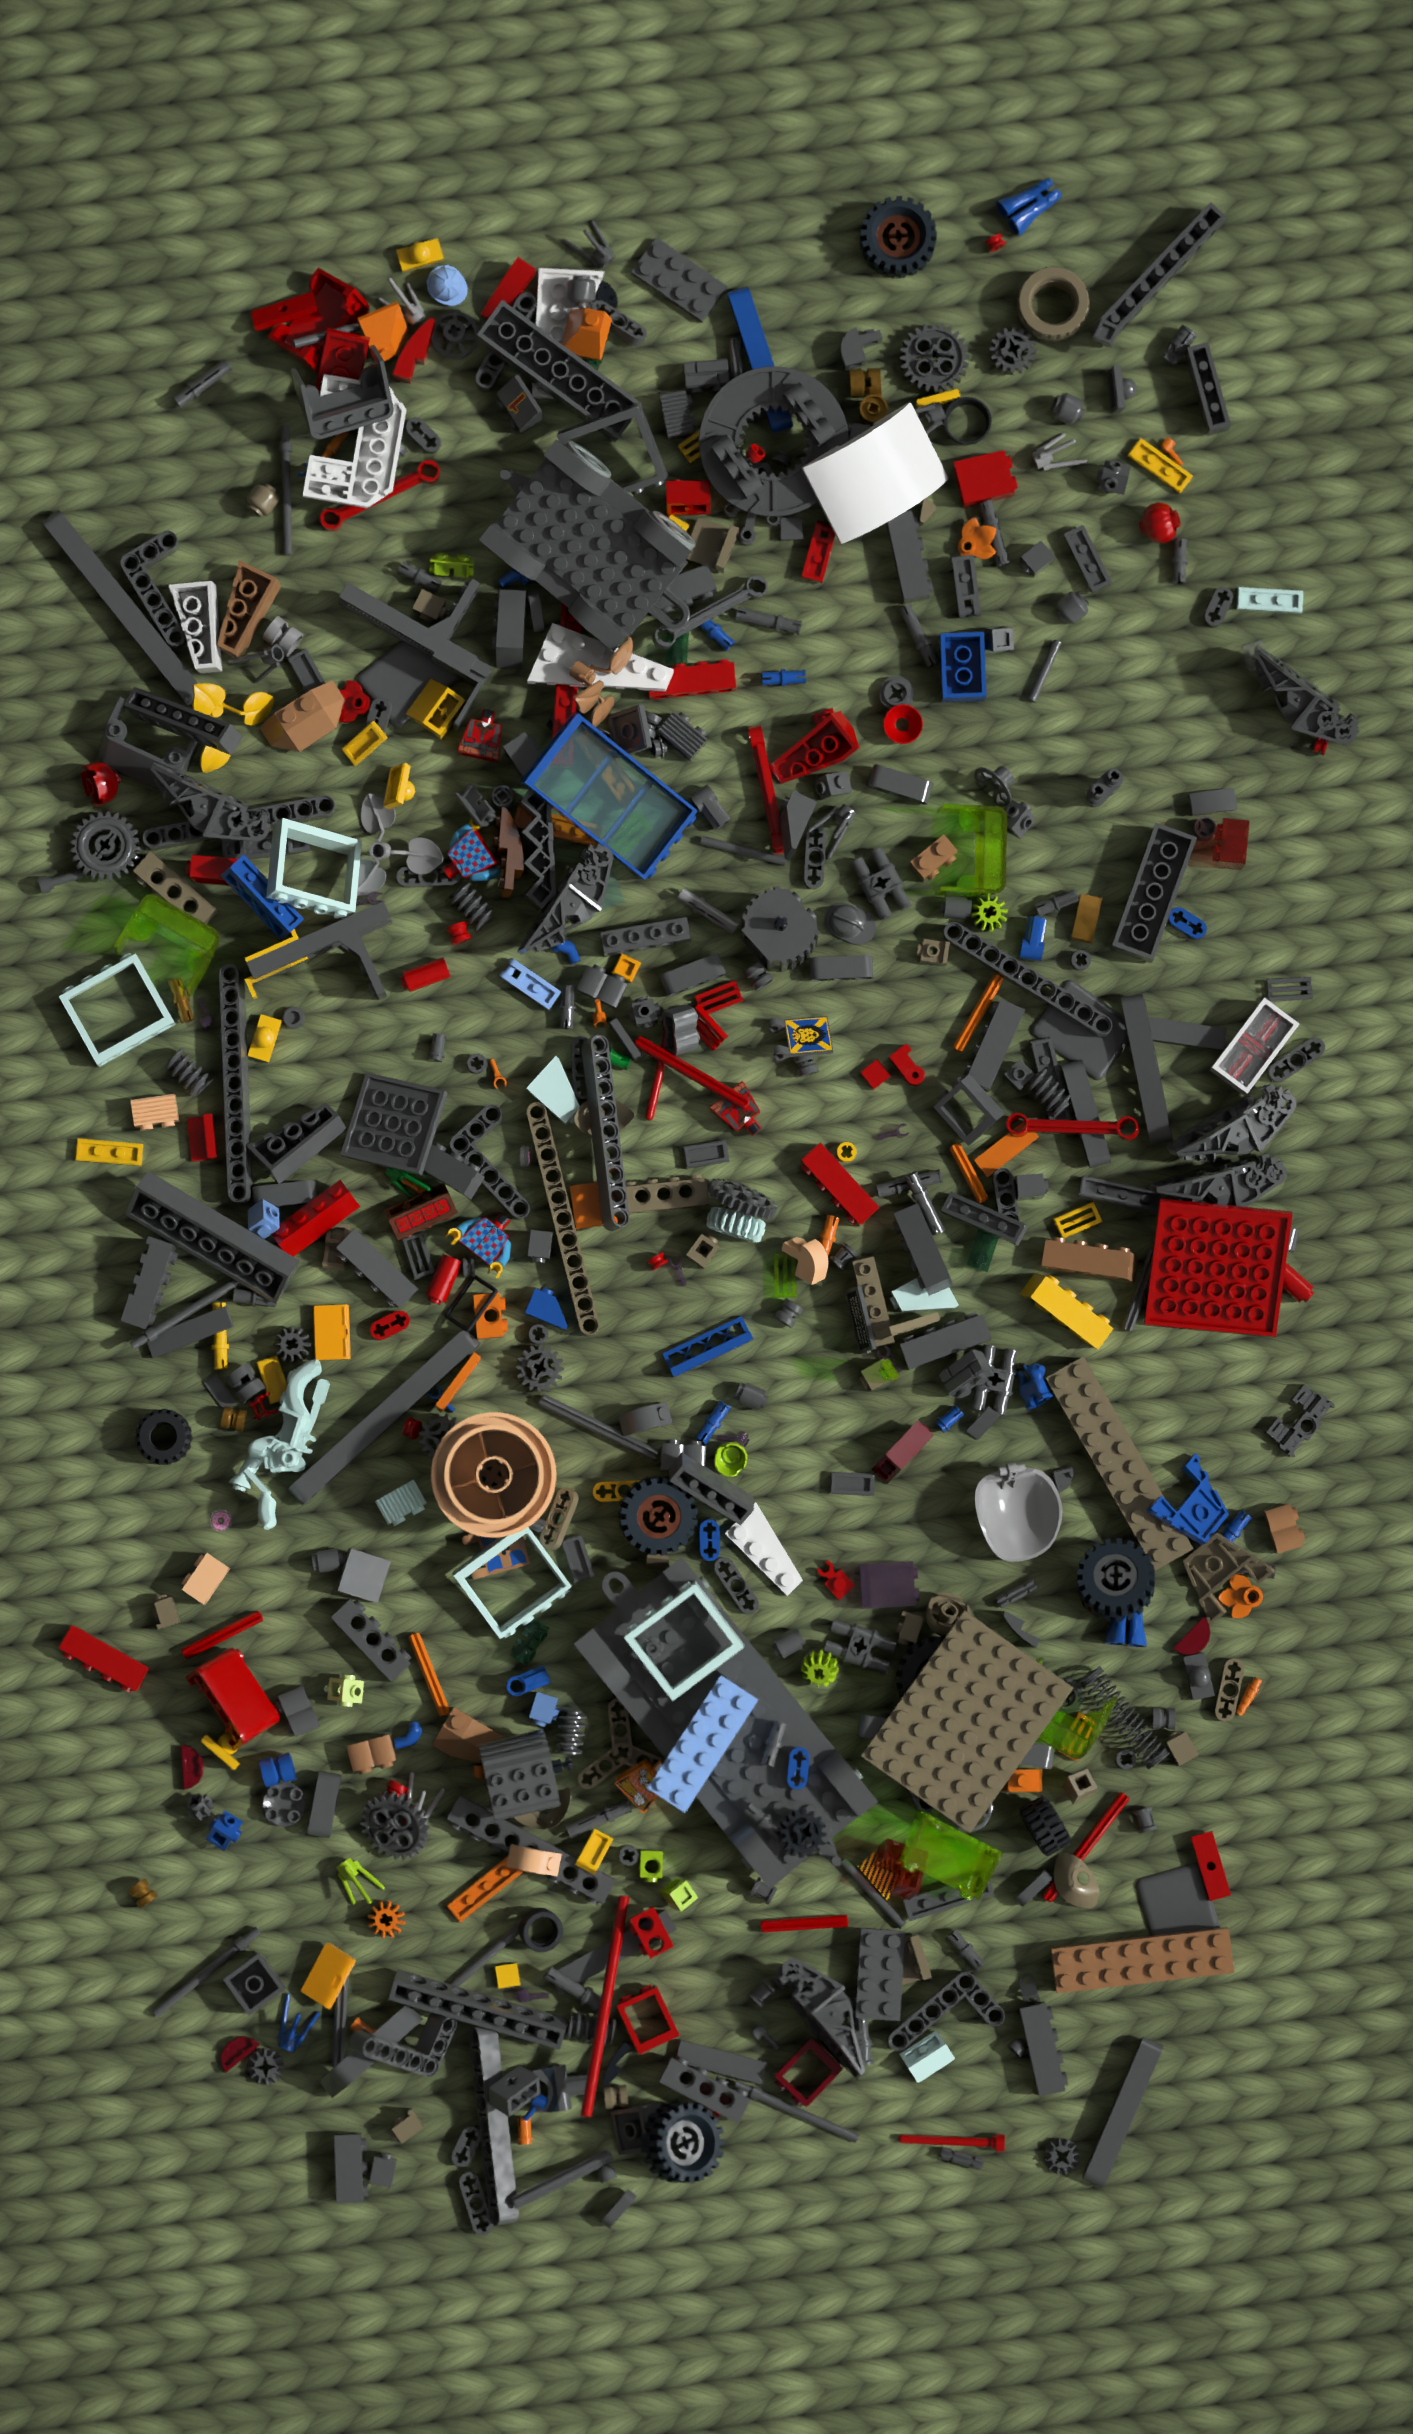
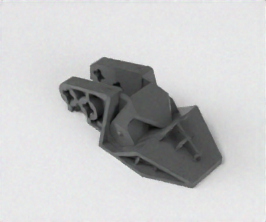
M1256 645L1254 654L1257 660L1254 661L1262 692L1268 690L1273 692L1283 719L1291 724L1290 728L1340 744L1351 743L1359 732V727L1357 726L1359 723L1357 721L1358 718L1354 714L1349 713L1346 718L1341 717L1339 719L1337 715L1341 709L1335 700L1319 690L1316 685L1259 645ZM1276 691H1286L1282 703ZM1323 715L1326 717L1330 715L1331 719H1325V721H1323L1322 717ZM1342 728L1345 730L1346 728H1348L1349 731L1348 733L1344 731L1341 734L1340 729Z
M153 763L150 770L156 775L154 781L168 806L177 803L192 826L203 832L204 837L261 841L268 835L272 822L268 821L270 814L261 810L258 817L254 816L251 819L249 818V813L246 812L249 804L183 773L158 763ZM192 801L191 813L182 802ZM242 812V821H239L238 824L234 823L235 818L233 817H237ZM260 821H262V830L256 833L254 831L255 827L253 826H257V824H259Z
M599 843L596 847L589 844L587 849L583 848L578 856L583 860V865L578 863L575 868L571 867L556 889V894L543 907L517 951L522 955L531 949L536 953L565 943L564 932L589 921L595 912L601 911L613 862V854L609 848ZM566 922H570L573 924L564 929V927H566Z
M1272 1084L1264 1085L1261 1088L1264 1093L1261 1099L1254 1100L1253 1096L1249 1095L1229 1108H1221L1186 1130L1165 1149L1169 1154L1178 1157L1182 1156V1159L1210 1163L1215 1162L1217 1154H1248L1254 1149L1261 1152L1295 1111L1296 1099L1291 1095L1289 1089L1283 1091L1281 1086L1274 1088ZM1271 1095L1275 1097V1099L1273 1100L1274 1104H1269V1102L1271 1101ZM1285 1100L1289 1101L1286 1103L1287 1108L1283 1107L1285 1104Z
M1267 1153L1258 1155L1259 1163L1257 1164L1255 1161L1247 1162V1159L1222 1165L1216 1164L1171 1176L1148 1184V1187L1151 1191L1162 1193L1161 1199L1170 1200V1197H1172L1171 1200L1247 1207L1281 1184L1287 1176V1171L1282 1160L1277 1161L1275 1155L1269 1156ZM1204 1197H1206L1207 1202L1200 1201V1200H1202Z
M787 1960L775 1973L777 1976L773 1982L775 1987L779 1991L785 1986L787 1988L793 1987L792 1997L788 2000L791 2006L804 2019V2024L828 2052L858 2080L865 2073L863 2065L866 2064L864 2032L854 2030L850 1999L843 1992L846 1988L800 1960ZM787 1972H788V1973H791V1972L794 1973V1974L788 1975V1976L786 1977ZM806 1988L809 1990L803 1992L802 1994L800 1993L802 1990H805ZM845 2018H846L848 2027L841 2025Z

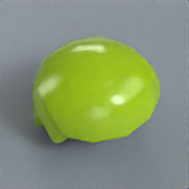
M725 1442L715 1451L714 1465L723 1476L735 1477L746 1467L747 1453L739 1443Z

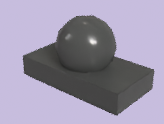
M1115 365L1107 371L1111 412L1120 413L1126 408L1125 400L1135 396L1137 386L1132 379H1122L1121 365Z
M1205 1652L1183 1657L1192 1700L1215 1696Z

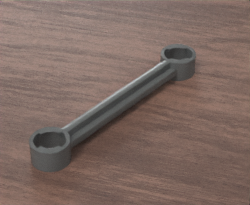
M752 576L747 580L744 587L691 615L683 627L677 629L668 628L665 625L658 627L652 636L654 645L659 649H668L674 644L676 638L749 598L752 600L760 599L767 592V581L761 576ZM751 581L759 582L763 588L762 593L750 590L749 583ZM661 630L667 631L671 635V642L658 640L657 633Z

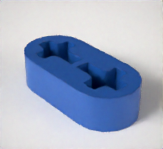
M1181 907L1171 910L1168 922L1172 927L1194 940L1201 939L1205 935L1207 926L1201 919ZM1179 912L1182 913L1183 915L1181 918L1185 920L1187 923L1185 924L1182 921H1178L1177 923H1175V917L1172 916L1173 913L1176 915ZM1190 923L1193 926L1199 924L1202 933L1193 934V929L1188 924Z
M707 1519L700 1525V1553L706 1561H714L720 1555V1529L718 1523L712 1519ZM707 1523H711L712 1527H716V1531L712 1532V1539H708L707 1532L703 1531V1527H707ZM712 1541V1548L717 1550L712 1558H709L708 1554H704V1549L708 1548V1542Z
M802 1747L794 1748L789 1755L787 1782L791 1788L796 1790L802 1789L808 1779L810 1757L808 1751ZM798 1751H802V1755L806 1756V1759L801 1761V1767H796L797 1760L793 1759V1755L797 1754ZM796 1769L800 1770V1777L804 1778V1781L800 1782L799 1786H795V1783L791 1781V1777L796 1775Z

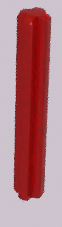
M255 1611L182 1648V1653L186 1659H189L262 1622L263 1616L260 1611Z
M836 1915L762 1920L760 1926L763 1933L840 1928L848 1926V1916Z

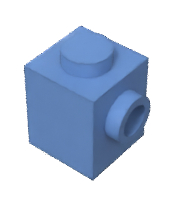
M262 1199L248 1209V1230L261 1238L266 1239L280 1228L279 1208Z
M537 1692L529 1718L533 1719L532 1723L545 1727L546 1723L551 1724L552 1720L556 1721L560 1708L556 1707L559 1698Z

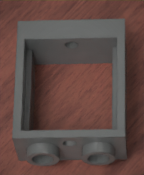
M969 1074L964 1079L961 1077L956 1079L951 1084L953 1089L950 1092L946 1089L937 1097L939 1102L934 1106L935 1110L968 1146L975 1142L1005 1114ZM961 1089L986 1116L974 1130L948 1103Z

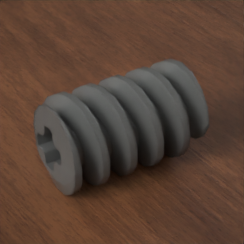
M469 882L460 886L448 899L453 898V906L460 904L457 909L458 912L465 911L463 915L465 919L471 917L469 924H477L475 927L477 932L494 918L491 917L494 910L493 908L485 910L488 903H479L482 896L474 897L476 889L468 891L471 885Z
M181 1048L169 1059L166 1070H174L172 1076L174 1078L180 1076L178 1083H185V1090L192 1089L190 1095L194 1097L202 1093L213 1082V1079L207 1082L206 1079L209 1074L200 1075L203 1068L194 1069L196 1061L194 1060L189 1063L188 1060L191 1055L182 1056L185 1049Z
M1043 1069L1027 1083L1031 1084L1028 1091L1036 1090L1034 1098L1043 1097L1040 1104L1048 1103L1046 1111L1054 1109L1052 1118H1055L1071 1104L1068 1103L1071 1096L1063 1097L1065 1089L1056 1090L1059 1083L1051 1084L1053 1076L1044 1077L1047 1069Z
M560 1708V1711L566 1714L559 1716V1720L563 1721L564 1724L557 1727L563 1733L556 1735L562 1742L555 1743V1746L561 1749V1751H556L555 1753L582 1754V1751L577 1746L583 1745L584 1742L578 1738L585 1736V1733L579 1731V1729L585 1728L586 1724L580 1722V1720L586 1719L587 1715L578 1710Z
M577 2012L575 2017H571L567 2037L570 2039L575 2033L576 2040L578 2041L582 2035H584L585 2042H588L591 2037L594 2039L598 2016L595 2015L593 2020L590 2021L589 2014L586 2013L585 2017L581 2019V2012ZM612 2019L610 2024H607L604 2046H606L608 2041L612 2044L616 2025L615 2019Z

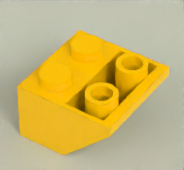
M430 679L406 712V715L442 739L461 713L466 700L450 688Z

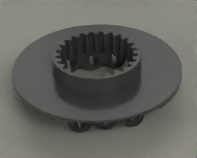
M778 366L762 367L747 371L723 386L712 399L704 414L699 436L701 460L705 472L716 490L734 506L752 514L769 517L792 515L818 503L819 501L801 467L832 448L841 446L849 441L845 416L831 392L822 383L806 373ZM771 408H773L775 413L782 409L783 414L790 411L792 418L797 416V422L802 423L803 430H807L805 437L808 438L805 443L809 448L804 449L806 457L800 458L802 464H795V471L788 469L787 475L780 472L779 477H776L774 473L767 477L764 471L759 474L758 468L753 469L752 464L743 455V447H739L743 445V440L740 437L745 436L742 429L749 427L747 421L753 422V416L757 415L760 417L763 410L768 414Z

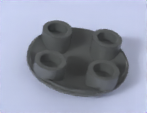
M280 1782L278 1785L271 1786L265 1792L262 1799V1810L265 1817L274 1825L281 1827L291 1826L303 1817L306 1810V1798L302 1790L296 1785L289 1782Z

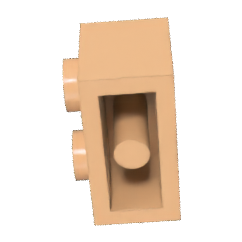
M206 1553L205 1556L200 1555L194 1564L197 1568L193 1574L188 1573L181 1583L184 1585L182 1590L203 1605H206L230 1570L228 1566L209 1553Z

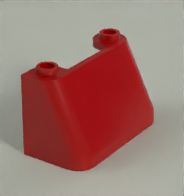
M317 268L309 278V289L315 296L318 311L294 319L289 326L283 323L278 324L268 336L275 345L317 373L319 371L324 341L294 348L292 340L327 331V328L334 329L359 322L357 318L368 314L370 310L367 301L354 287L320 268Z
M229 1648L194 1669L185 1678L191 1686L194 1684L200 1686L198 1689L199 1693L204 1692L227 1727L225 1730L226 1734L231 1733L232 1740L228 1743L232 1750L235 1751L276 1725L280 1721L279 1716H281V1713L276 1705H272L243 1661L244 1656L239 1649Z

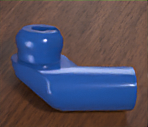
M515 569L498 578L503 587H506L515 580H521V583L525 585L532 581V579L527 578Z
M565 940L563 944L551 947L554 952L561 951L566 953L571 965L581 961L575 945L568 940Z
M413 1721L409 1723L406 1735L394 1738L396 1749L412 1746L417 1743L422 1734L419 1722Z

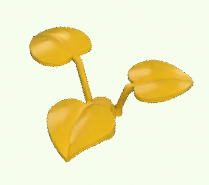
M211 683L193 684V710L215 718L221 716L223 708L236 714L244 715L243 721L245 724L256 725L267 718L274 704V697L265 692H255L246 698L243 703V710L240 711L223 702L225 700V691L219 685ZM205 745L201 752L200 768L203 773L214 771L226 764L231 755Z

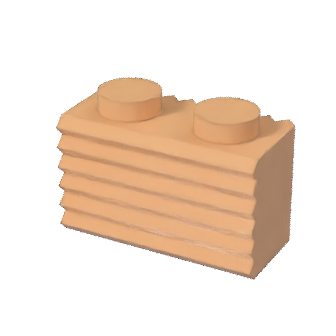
M175 1094L131 1100L134 1126L136 1128L140 1127V1131L151 1130L153 1125L160 1124L162 1128L175 1126L174 1122H179Z

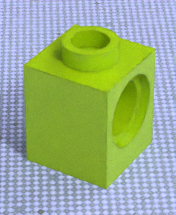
M641 1850L640 1878H644V1882H658V1878H662L663 1851ZM649 1860H654L658 1864V1869L653 1873L645 1869V1864Z
M677 1877L660 1890L669 1906L678 1911H683L698 1898L687 1880Z

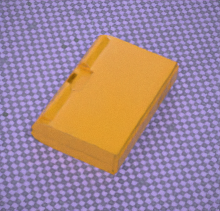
M349 1305L313 1306L315 1359L319 1361L351 1359Z
M326 1943L301 1992L324 2007L331 2009L356 1959L333 1944Z

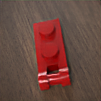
M817 520L801 577L818 583H823L836 536L831 525L823 524V521ZM820 533L829 534L828 539L819 537Z

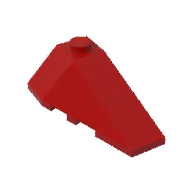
M841 711L832 713L769 767L780 783L783 784L843 762L859 749L854 728Z

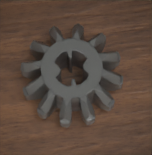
M294 1326L290 1327L289 1334L283 1328L282 1332L285 1336L282 1337L280 1334H276V1338L281 1340V1342L273 1343L274 1347H281V1349L275 1352L276 1355L284 1353L281 1359L284 1362L290 1356L291 1364L295 1362L294 1356H297L300 1362L303 1361L300 1353L309 1355V1352L304 1347H311V1343L303 1342L309 1338V1335L305 1334L300 1337L303 1333L302 1328H299L296 1334ZM296 1339L298 1347L288 1350L289 1345H287V1342Z

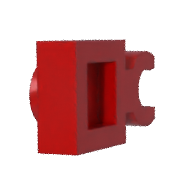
M827 1560L826 1564L829 1566V1571L825 1573L818 1568L817 1572L820 1576L829 1579L825 1583L826 1587L840 1600L855 1584L841 1569L835 1573L833 1571V1564Z

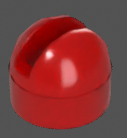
M752 444L746 451V459L750 458L752 460L751 463H758L765 456L764 450L756 444Z

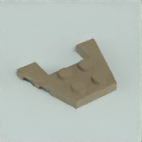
M1218 1532L1207 1543L1201 1545L1183 1560L1210 1625L1227 1612L1212 1593L1244 1567L1258 1585L1275 1572L1272 1567Z

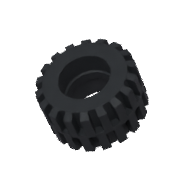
M153 1410V1412L147 1413L138 1423L139 1426L135 1432L137 1448L146 1459L160 1465L176 1463L182 1457L184 1458L187 1455V1451L191 1448L190 1444L193 1438L191 1427L182 1415L173 1410ZM168 1424L175 1429L177 1439L170 1449L160 1450L152 1444L151 1434L156 1426Z
M1041 1795L1019 1808L1020 1816L1026 1828L1044 1855L1048 1857L1071 1843L1066 1827L1045 1796Z

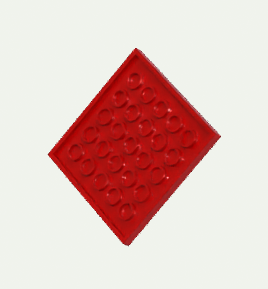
M1160 1199L1144 1324L1276 1337L1292 1224V1211Z

